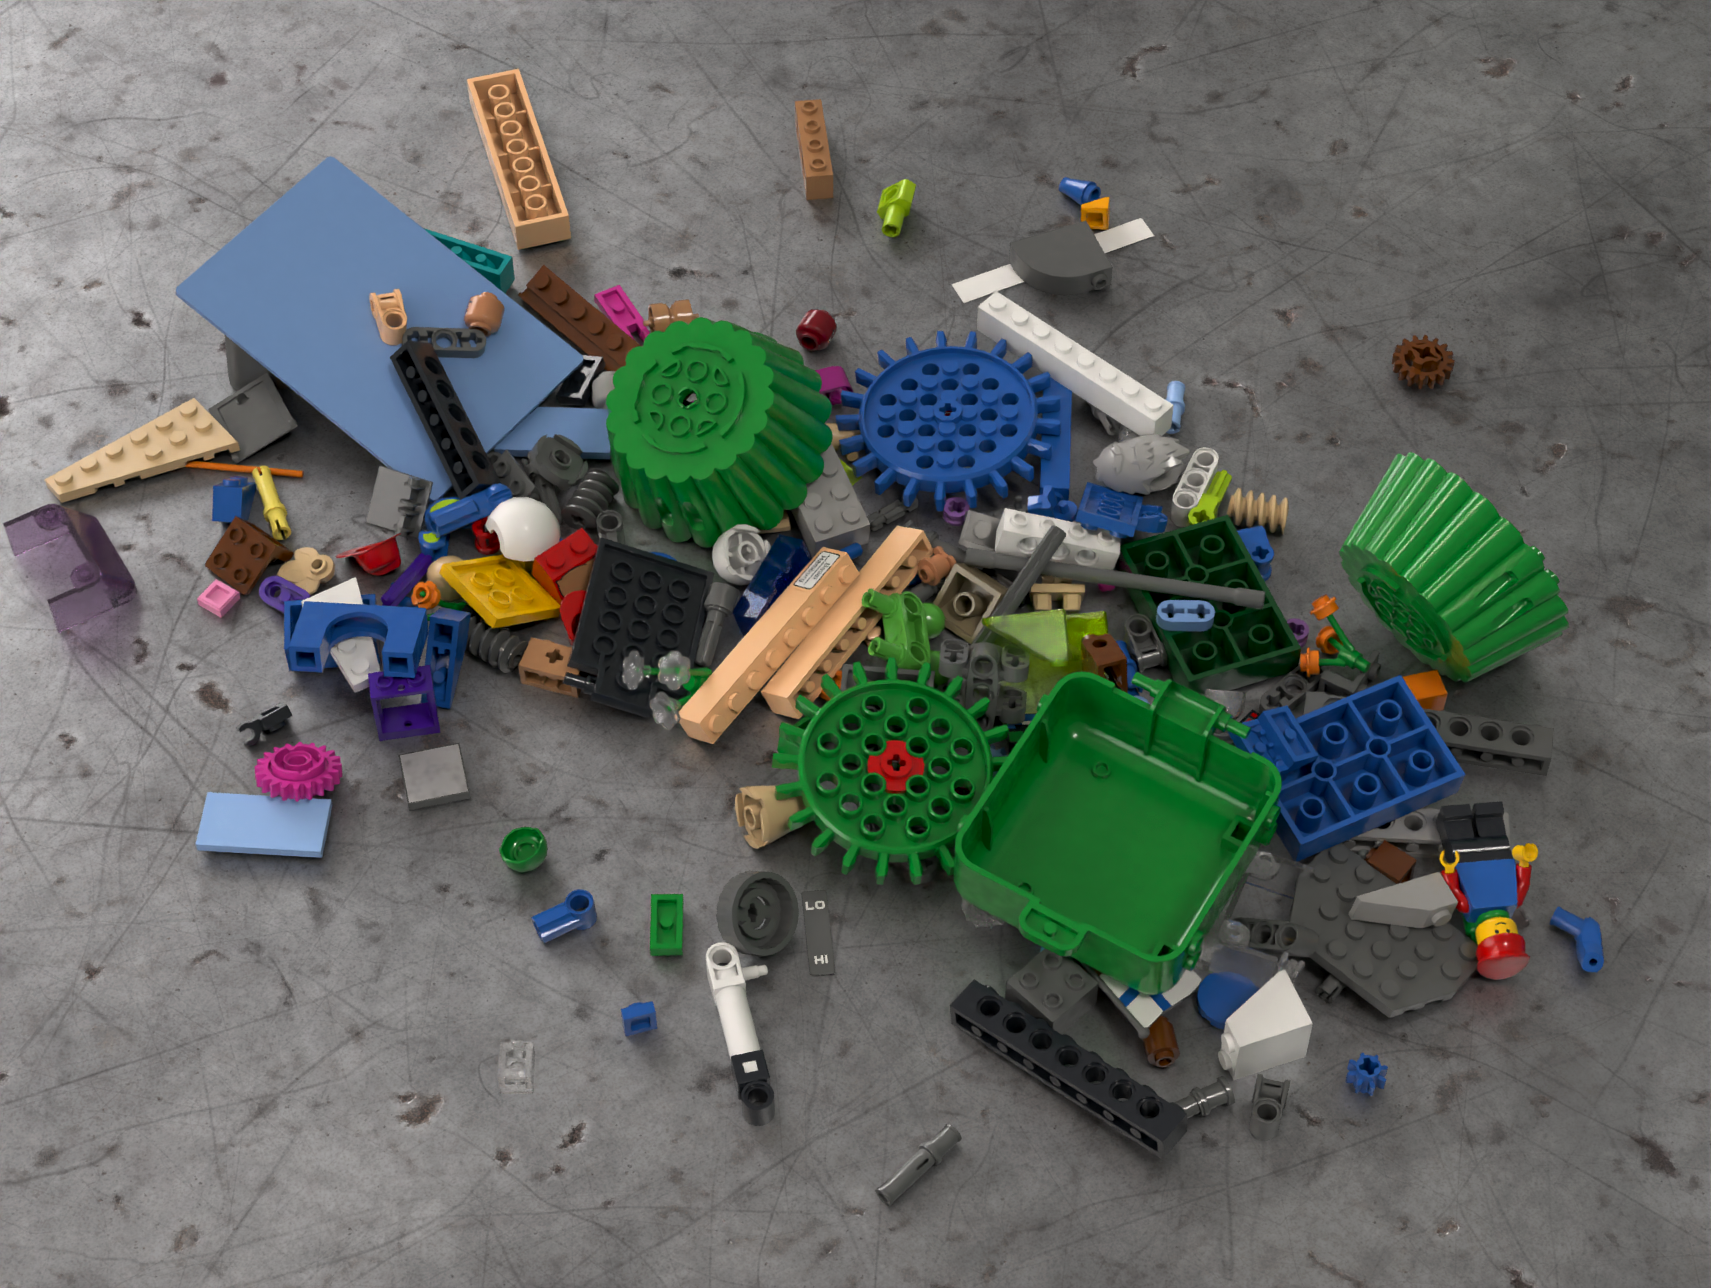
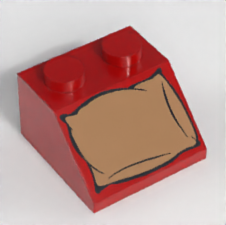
M580 528L535 557L531 574L561 605V601L567 594L579 590L586 591L597 545L584 529Z

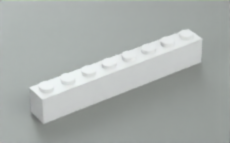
M996 291L978 306V331L996 343L1001 338L1005 339L1007 350L1019 358L1029 352L1032 355L1033 367L1043 373L1049 372L1052 379L1139 436L1150 434L1163 436L1171 428L1173 404Z

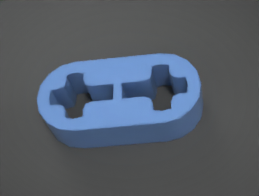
M1166 600L1161 602L1157 608L1156 622L1160 628L1168 631H1206L1213 625L1215 610L1206 601ZM1167 613H1172L1174 618H1168ZM1198 613L1203 614L1204 618H1198Z

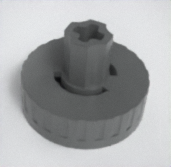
M745 871L732 877L724 886L722 893H720L716 914L718 929L723 940L734 946L737 952L741 954L759 956L775 954L790 942L797 928L799 917L797 897L789 882L779 874L765 871ZM757 897H761L765 903L763 904V902ZM764 921L763 926L760 929L755 930V928L759 927Z

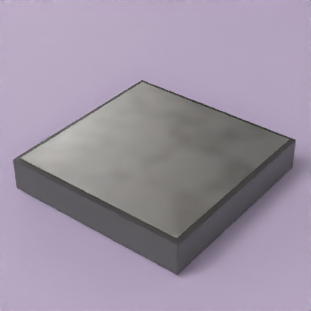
M460 743L398 755L409 811L471 798Z

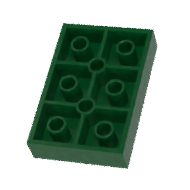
M1229 515L1120 545V555L1116 564V569L1120 572L1266 592L1263 609L1237 606L1233 603L1127 588L1138 612L1151 620L1159 640L1163 643L1168 659L1167 668L1175 682L1205 697H1210L1290 673L1299 665L1301 647ZM1166 600L1206 601L1214 607V622L1212 627L1206 631H1168L1160 628L1156 622L1157 608L1161 602ZM1167 613L1168 618H1174L1172 613ZM1198 613V618H1204L1203 614Z

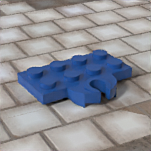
M1087 482L1075 521L1080 522L1083 528L1089 530L1101 528L1109 530L1112 536L1127 538V536L1133 537L1135 530L1147 533L1165 532L1168 517L1162 513L1163 506L1142 504L1143 497L1126 492H1117L1111 488Z

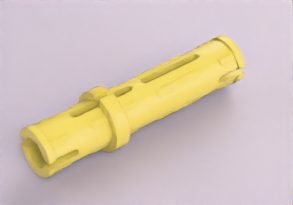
M260 466L262 472L260 476L256 467L252 472V476L264 506V518L270 524L274 539L284 540L281 530L284 531L287 539L291 535V529L286 519L287 511L280 502L271 470L268 466Z

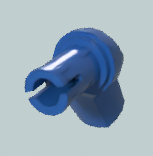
M1560 906L1557 907L1549 924L1575 936L1574 940L1577 941V959L1582 969L1587 972H1598L1604 964L1602 934L1599 923L1592 917L1582 919L1562 909Z

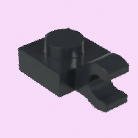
M278 703L254 716L252 720L240 723L236 729L239 732L247 728L251 730V737L243 741L244 745L251 746L259 741L262 730L269 729L270 732L275 731L286 725L285 720L293 715L286 704Z

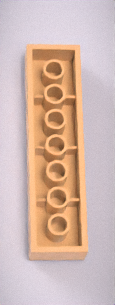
M519 69L467 79L472 111L517 249L520 250L571 239L569 214Z

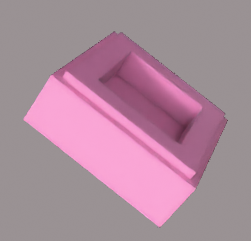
M216 579L197 598L199 606L222 618L240 599V594L237 590Z

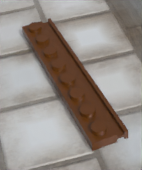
M545 265L527 283V288L524 292L518 294L524 302L588 356L603 357L606 364L604 369L606 371L616 372L620 367L626 366L625 360L628 352L635 347L641 346ZM692 394L687 395L684 400H687Z

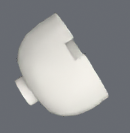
M747 524L736 525L718 537L713 547L712 560L717 573L725 581L738 586L749 585L761 580L770 571L773 560L771 546L767 539L763 541L758 535L760 531L757 528Z

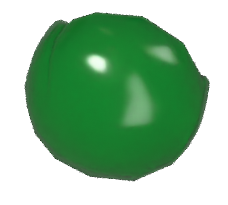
M531 827L513 829L504 837L499 848L504 863L510 869L522 873L533 871L543 864L548 851L547 841L538 828Z

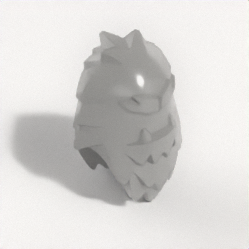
M1159 434L1144 435L1130 440L1127 438L1119 443L1115 441L1104 448L1100 456L1093 460L1096 466L1095 479L1103 481L1107 488L1110 487L1117 492L1123 491L1129 494L1138 492L1148 495L1150 492L1164 490L1180 482V476L1184 474L1187 467L1180 459L1186 457L1190 452L1188 448L1179 444V439L1162 437Z

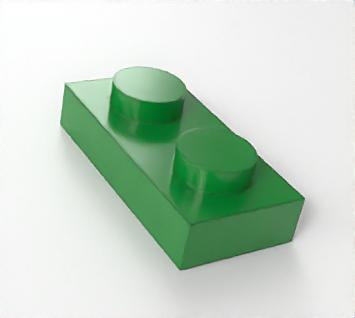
M651 894V956L683 955V894Z

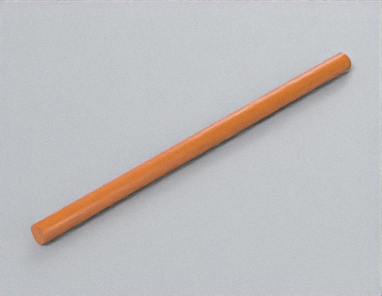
M187 461L185 466L188 468L252 473L256 466ZM257 467L259 474H262L260 467ZM270 468L271 475L303 478L304 471Z

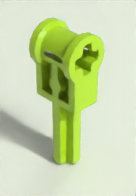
M1226 470L1216 472L1207 493H1203L1197 507L1190 510L1188 514L1190 525L1217 518L1218 507L1232 480V476Z

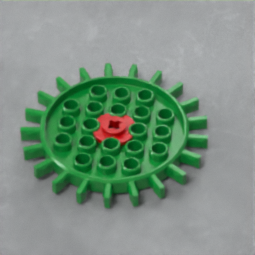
M889 657L885 669L886 680L869 682L865 669L860 661L853 663L852 677L856 686L848 688L843 692L828 674L822 676L821 687L830 700L821 708L802 695L797 697L795 708L811 719L806 730L784 722L780 724L778 736L801 745L799 755L773 753L772 768L797 770L798 780L797 782L775 786L776 800L801 796L806 807L789 817L788 827L792 831L814 820L823 833L816 837L812 843L811 854L816 857L832 841L836 842L848 850L843 857L841 873L848 875L854 868L859 855L878 860L875 876L876 883L881 885L884 884L888 875V862H908L909 875L914 885L920 884L923 868L920 860L933 856L938 857L942 868L949 876L953 875L954 857L948 849L955 846L958 833L957 826L964 814L970 815L993 780V772L999 771L1008 756L992 757L989 745L1006 739L1009 728L1006 724L987 731L981 729L976 719L988 711L990 700L985 697L977 701L969 709L958 703L955 698L960 693L963 682L962 677L957 676L953 679L944 693L927 686L931 676V663L924 662L919 670L917 682L897 679L898 666L896 659ZM874 704L879 706L881 710L871 712L866 706ZM918 706L923 708L925 713L915 714L910 708ZM847 723H854L859 727V729L855 731L847 730L844 727V725ZM898 725L903 731L894 733L888 727ZM935 727H942L948 733L944 735L936 734L932 729ZM824 742H832L837 747L835 749L828 750L822 747L821 744ZM877 744L881 750L873 752L868 750L866 745ZM921 746L925 749V752L920 754L914 753L910 747ZM962 747L967 749L969 754L962 756L957 754L954 749ZM852 762L859 768L851 771L847 770L843 765ZM941 766L947 770V773L937 774L932 768ZM830 781L836 785V788L827 790L820 784ZM875 783L881 789L873 792L869 791L865 785ZM919 785L925 789V792L920 794L914 793L910 787ZM964 787L969 790L970 794L959 795L954 789ZM852 802L858 806V809L849 811L842 805ZM891 804H897L902 807L903 811L894 813L887 807ZM942 806L948 813L939 815L932 808ZM874 823L881 830L870 832L865 828V825ZM919 825L926 832L916 834L910 830V827Z

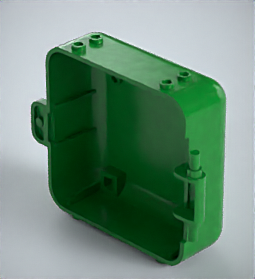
M1074 672L1061 678L1049 695L1044 694L1041 697L1036 709L1038 712L970 815L964 814L957 826L958 833L955 840V886L961 897L968 903L1019 929L1026 939L1059 956H1071L1140 993L1147 995L1162 994L1171 990L1180 981L1186 970L1191 972L1195 969L1202 953L1201 944L1261 845L1267 846L1271 843L1278 825L1276 820L1281 811V807L1278 806L1282 787L1281 776L1276 766L1265 757L1255 752L1249 754L1213 736L1217 729L1222 732L1227 730L1245 740L1250 734L1251 728L1232 719L1233 715L1226 712V706L1171 679H1167L1165 682L1160 679L1155 681L1136 672L1131 683L1150 692V696L1155 698L1152 705L1116 688L1115 683L1090 672Z

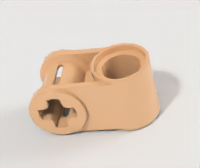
M394 289L392 293L380 295L370 293V307L382 341L388 345L401 344L403 334L407 330V316L400 290Z

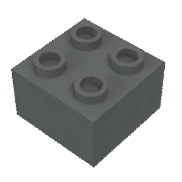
M1044 949L1006 981L1005 999L1009 1002L1014 1001L1018 1003L1025 1012L1035 1018H1042L1052 1029L1062 1034L1097 1003L1099 983L1068 956H1059Z

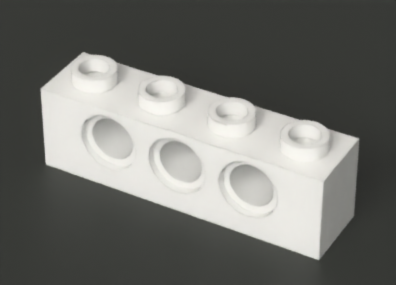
M1007 508L1004 509L996 530V553L1030 558L1050 527L1055 525L1066 533V537L1050 561L1107 570L1114 569L1120 555V538L1112 536L1109 530L1101 528L1089 530L1083 528L1080 523Z

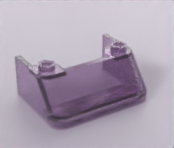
M47 504L3 523L15 557L70 533L85 558L86 563L77 566L71 572L70 579L74 588L47 600L58 633L124 605L135 598L137 594L135 581L95 516L61 505Z

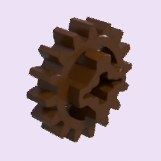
M1413 335L1411 342L1404 338L1402 345H1396L1395 352L1393 353L1391 362L1393 364V373H1399L1398 380L1400 381L1407 379V386L1409 387L1414 383L1418 384V389H1422L1423 385H1428L1430 389H1433L1434 383L1442 386L1445 379H1450L1451 372L1453 371L1455 360L1452 359L1453 351H1447V344L1439 345L1438 338L1429 341L1427 335L1423 336V340H1419L1416 335Z

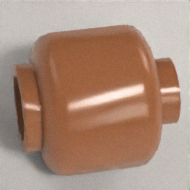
M489 292L472 296L465 312V324L469 329L480 330L484 333L485 337H488L499 330L505 311L504 305L497 299L496 295Z

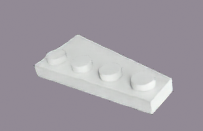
M356 577L301 601L302 607L304 601L363 604ZM372 637L348 638L337 643L330 650L331 656L354 693L369 687L368 673L381 672Z

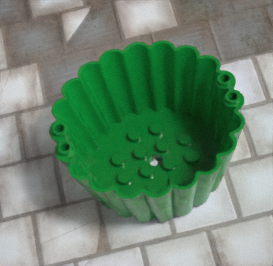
M700 317L692 320L690 324L683 321H675L666 328L665 332L654 331L645 338L643 346L635 347L628 352L625 360L626 366L620 367L614 373V389L609 392L606 398L608 411L606 428L613 469L616 477L620 480L624 501L628 506L638 508L641 521L646 527L650 529L663 527L665 535L673 542L680 543L693 537L696 544L707 548L713 547L720 535L736 525L747 524L760 530L772 529L780 523L784 510L797 508L804 502L808 491L806 484L814 482L823 473L824 460L820 454L829 448L833 435L830 427L825 424L832 412V405L825 395L819 393L822 385L821 377L815 370L804 366L803 356L799 351L777 343L770 336L759 332H751L737 324L723 320L715 322ZM689 394H696L697 400H694L692 404L685 407L683 405L684 398Z
M1408 452L1406 456L1397 453L1339 551V555L1343 559L1341 565L1349 575V582L1360 593L1363 603L1375 613L1378 621L1393 633L1401 645L1411 650L1421 662L1429 664L1434 670H1438L1440 675H1447L1456 682L1460 680L1468 682L1563 635L1562 631L1569 628V623L1564 616L1568 614V608L1558 596L1560 593L1557 585L1560 582L1558 577L1551 570H1544L1543 561L1545 557L1542 552L1535 546L1530 547L1525 544L1523 537L1516 527L1500 516L1487 498L1478 492H1473L1459 475L1453 472L1447 473L1433 459L1427 458L1424 461L1413 452Z

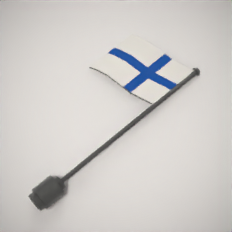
M1078 961L1139 1032L1138 1037L1141 1039L1149 1036V1028L1161 1015L1189 998L1202 981L1193 970L1191 972L1186 970L1180 981L1171 990L1158 995H1147L1103 973L1098 976L1092 967Z

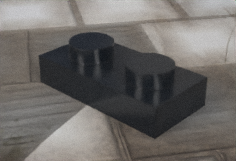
M582 355L584 358L582 365L562 383L556 395L559 404L585 406L592 392L594 379L602 373L606 365L603 357Z

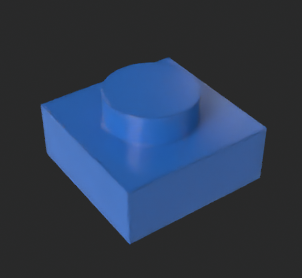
M653 1001L646 1003L637 1002L621 1009L622 1026L625 1036L657 1029L656 1011Z

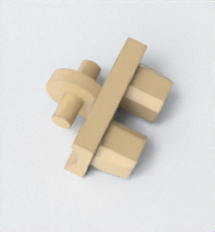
M1042 575V584H1033L1029 592L1035 614H1051V601H1063V614L1078 615L1081 601L1084 599L1085 584H1072V579Z

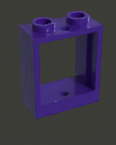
M430 665L418 666L415 678L384 676V671L368 673L370 698L379 741L441 733ZM425 693L428 700L426 703L383 708L381 701L382 699ZM408 723L412 724V725L409 726V727H406V726H405V725L408 724Z

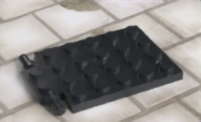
M601 537L597 545L567 667L596 675V677L587 675L585 678L566 672L563 684L583 689L582 693L591 695V701L649 718L651 714L659 716L660 713L676 718L675 715L682 707L668 711L667 707L671 704L664 702V698L657 697L656 694L675 700L686 697L688 690L682 685V676L640 674L637 672V669L640 667L693 669L706 613L704 603L710 584L713 582L714 573Z

